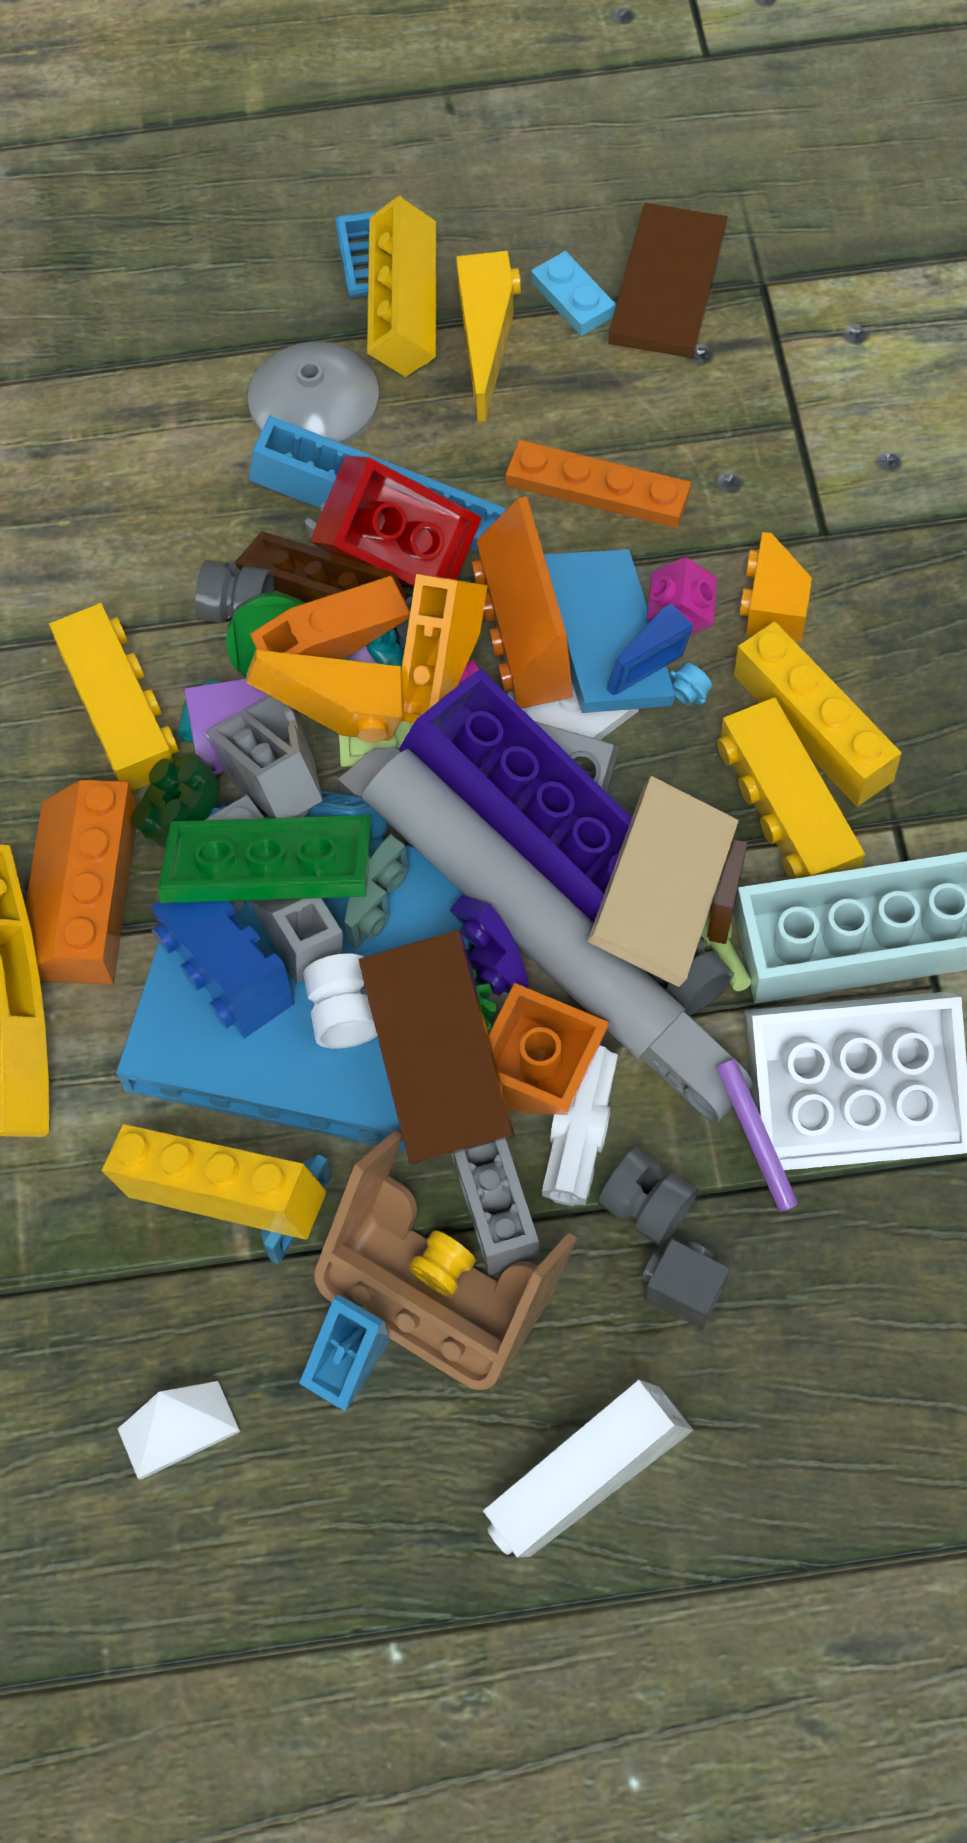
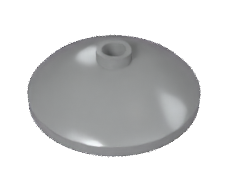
M328 342L300 343L278 351L264 361L257 369L248 390L250 415L260 432L270 415L344 445L356 439L369 427L379 405L378 381L368 362L351 349Z

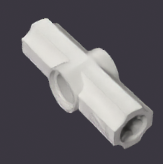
M599 1046L568 1114L554 1115L550 1135V1142L553 1144L542 1188V1196L553 1200L555 1203L568 1206L586 1205L590 1194L597 1152L602 1153L611 1110L608 1102L618 1061V1054L612 1053L603 1046Z

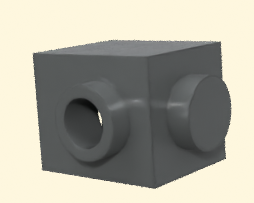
M671 1239L664 1254L656 1250L654 1251L644 1270L642 1280L648 1282L645 1300L704 1329L727 1284L730 1268L713 1260V1254L697 1243L685 1241L683 1245Z

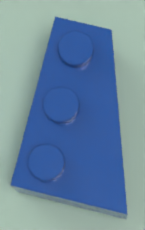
M158 901L151 906L158 924L152 928L156 939L168 954L176 950L185 963L180 965V968L196 991L205 987L214 999L209 1003V1006L226 1029L234 1025L245 1039L295 1004L283 961L276 953L267 957L256 943L260 940L259 935L250 925L245 928L234 915L236 912L233 906L228 901L160 903Z

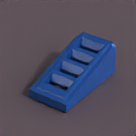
M669 603L663 607L616 659L607 690L612 695H617L682 657L692 632L693 624L673 604Z

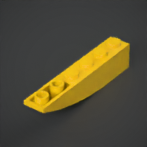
M0 844V1136L45 1137L49 1133V1074L40 976L32 932L10 845Z

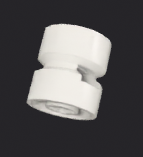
M336 954L326 956L308 965L303 972L307 997L314 1002V1007L310 1013L315 1040L322 1047L332 1049L348 1048L364 1044L377 1037L358 959L363 958L361 955Z

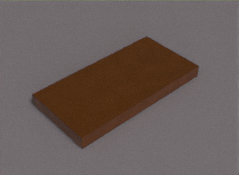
M644 203L611 323L608 344L694 358L727 227L728 216Z
M459 930L451 931L358 959L409 1164L415 1165L514 1137L511 1118L462 932Z

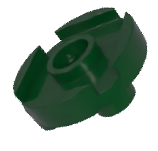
M185 754L172 762L165 758L158 761L150 771V785L141 803L132 813V825L139 829L144 837L156 845L166 848L170 822L203 821L209 817L220 790L219 779L212 775V771H216L215 767L196 754Z

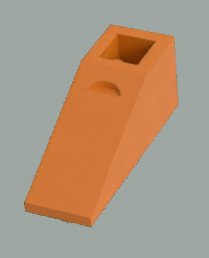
M389 576L290 608L250 635L257 650L344 660L409 619L410 610L394 578Z

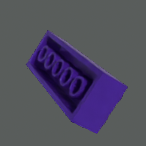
M480 668L418 717L398 750L402 752L410 749L594 922L632 817Z

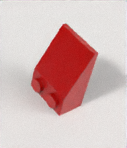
M345 456L309 542L333 554L396 574L400 584L414 589L416 574L457 579L482 517L370 457Z

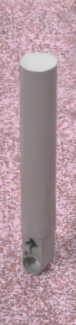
M410 749L397 754L377 773L365 789L362 799L464 896L490 904L509 929L516 945L589 1014L608 1021L609 1027L607 1031L637 1060L640 1058L644 1060L698 1113L709 1121L718 1123L733 1108L716 1066L734 1058L685 1013L686 1009L645 970L588 943L587 940L594 922ZM737 1062L750 1090L753 1087V1080L748 1072Z

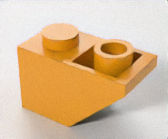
M762 532L759 550L750 549L746 577L755 578L753 589L744 588L739 615L748 617L746 635L753 636L775 621L795 642L802 643L812 577L772 533Z

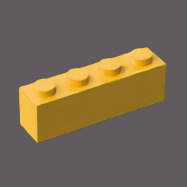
M397 196L373 214L369 220L367 354L402 376L407 377L436 357V221L401 196Z
M102 603L49 623L58 650L117 780L129 782L132 791L150 784L149 774L154 765L164 758L172 762L171 755L178 753L179 750L169 726L159 728L155 717L162 714L152 690L142 691L138 681L145 678L134 652L125 655L121 645L128 643L118 617L109 620Z
M775 621L738 646L734 677L759 703L774 697L776 698L809 757L856 807L894 782L902 752Z
M771 698L724 717L721 735L717 739L719 754L727 766L733 765L739 776L738 785L746 803L749 805L754 803L761 815L760 825L765 838L770 844L776 843L783 855V868L788 879L862 868L865 857L864 850L776 698Z
M125 1124L122 1125L102 1168V1172L128 1198L305 1240L309 1237L327 1193L302 1163Z

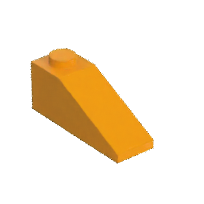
M416 574L401 669V721L414 724L418 717L458 686L480 635L488 585Z
M256 650L246 674V683L342 736L358 737L360 740L370 743L382 740L390 741L402 719L401 666Z

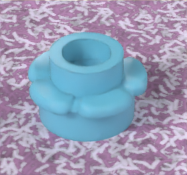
M685 662L677 671L671 670L669 672L676 695L675 698L686 706H691L693 702L698 705L705 704L707 693L713 688L709 677L701 669Z

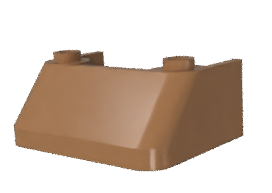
M394 1130L354 1165L315 1268L314 1278L316 1286L328 1301L332 1302L333 1298L339 1294L385 1321L389 1339L465 1386L475 1390L489 1389L504 1374L549 1303L578 1238L568 1232L539 1266L529 1261H516L505 1269L498 1282L472 1267L470 1271L462 1272L457 1279L458 1289L452 1297L439 1294L421 1282L408 1268L415 1256H422L427 1249V1239L411 1230L417 1215V1204L414 1196L403 1184L388 1176L403 1139L402 1133Z

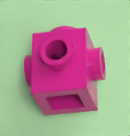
M688 557L679 559L652 572L647 620L650 622L663 607L671 603L693 624L690 636L713 626L717 577Z

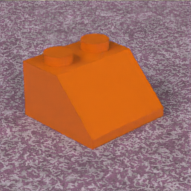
M514 983L489 1033L507 1107L518 1113L567 1115L606 1034L609 1022Z

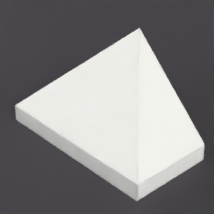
M218 1381L158 1392L118 1428L139 1480L240 1432Z

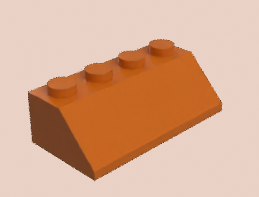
M527 496L520 497L476 540L479 560L471 561L475 583L488 585L483 616L485 622L494 621L495 628L489 629L494 657L503 655L505 663L498 664L502 689L504 692L512 691L515 703L522 709L573 698L566 630Z
M79 780L42 801L25 903L40 981L114 984L136 827L131 823V816L137 804L129 782Z

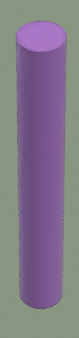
M734 1058L717 1065V1071L779 1212L798 1205L799 1203L736 1059Z

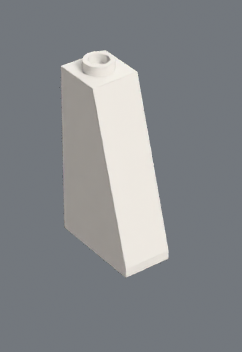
M638 1380L483 1510L492 1523L487 1528L491 1538L507 1555L513 1552L516 1557H531L693 1431V1428L660 1386Z

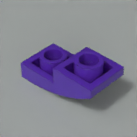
M461 895L449 911L463 925L460 928L462 935L475 945L468 958L480 972L477 976L478 981L481 984L490 983L491 992L498 996L503 992L510 993L514 983L529 989L522 957L509 929L490 904Z

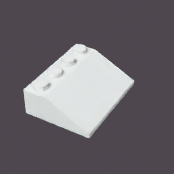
M950 992L744 1010L754 1102L784 1170L967 1153V1062L962 999L960 996Z

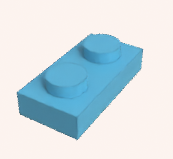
M566 251L531 270V283L580 336L613 318L616 304Z

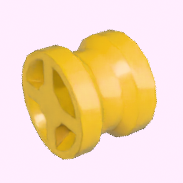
M432 1231L426 1241L427 1249L422 1256H415L408 1265V1268L421 1282L446 1297H452L458 1289L457 1279L462 1272H468L472 1269L476 1259L464 1246L442 1232Z

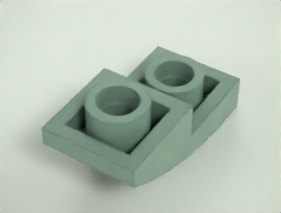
M391 834L370 858L367 896L350 897L347 905L344 924L348 943L355 949L366 938H375L385 928L390 915L386 891L393 892L402 884L408 872L406 847Z

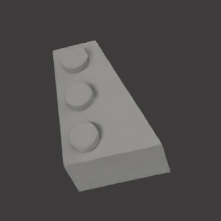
M268 695L205 731L227 779L245 795H248L271 818L304 817L311 807L323 801L309 733L297 710Z

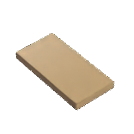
M650 776L643 786L587 942L680 987L687 979L739 820Z

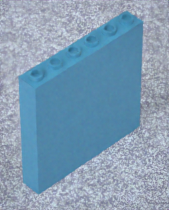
M221 806V807H219V808H213V810H212V812L210 813L209 817L212 816L213 814L217 813L218 811L224 809V808L227 807V806ZM378 837L371 840L370 858L384 842V838ZM409 843L405 845L408 861L407 875L393 892L386 891L390 912L389 920L385 928L375 938H366L357 949L352 947L348 943L344 924L350 897L322 898L343 932L342 954H357L367 957L451 931H460L463 925L449 910L463 894ZM250 900L243 901L244 906L234 915L245 928L250 925L260 937V940L256 943L267 957L276 953L282 960L252 910ZM463 936L467 954L469 955L475 945ZM158 943L116 1072L125 1092L376 1146L394 1130L402 1133L378 1037L364 1044L348 1048L332 1049L318 1045L315 1040L310 1013L314 1007V1002L307 997L305 981L296 983L285 963L284 966L295 1004L244 1039L234 1025L226 1029L220 1023L209 1006V1003L214 999L205 987L196 991L180 968V965L185 963V961L178 952L174 950L168 954ZM402 1139L399 1151L406 1152L404 1140Z

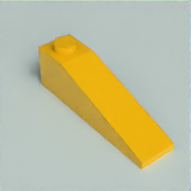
M508 251L456 256L458 290L477 422H485L487 420L514 315L513 295H521L519 269H510Z

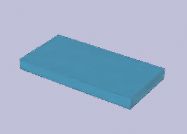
M629 549L544 554L567 634L571 679L581 713L672 706L676 695L667 666L617 695H612L607 690L616 659L649 624L647 620L648 607Z

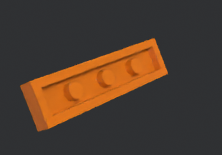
M523 440L518 441L506 472V486L674 528H679L691 493L692 483Z

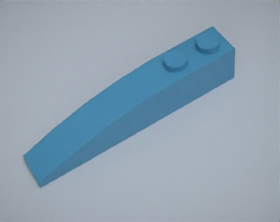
M270 415L252 452L248 481L320 508V505L327 501L345 456L370 457L482 517L469 548L472 551H478L476 540L507 510V508Z

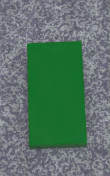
M371 815L170 822L158 885L160 903L366 897L373 829Z

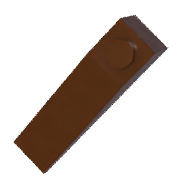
M263 531L235 561L239 570H242L244 566L272 570L275 590L291 597L299 598L304 603L389 576L394 578L404 600L408 599L396 574Z

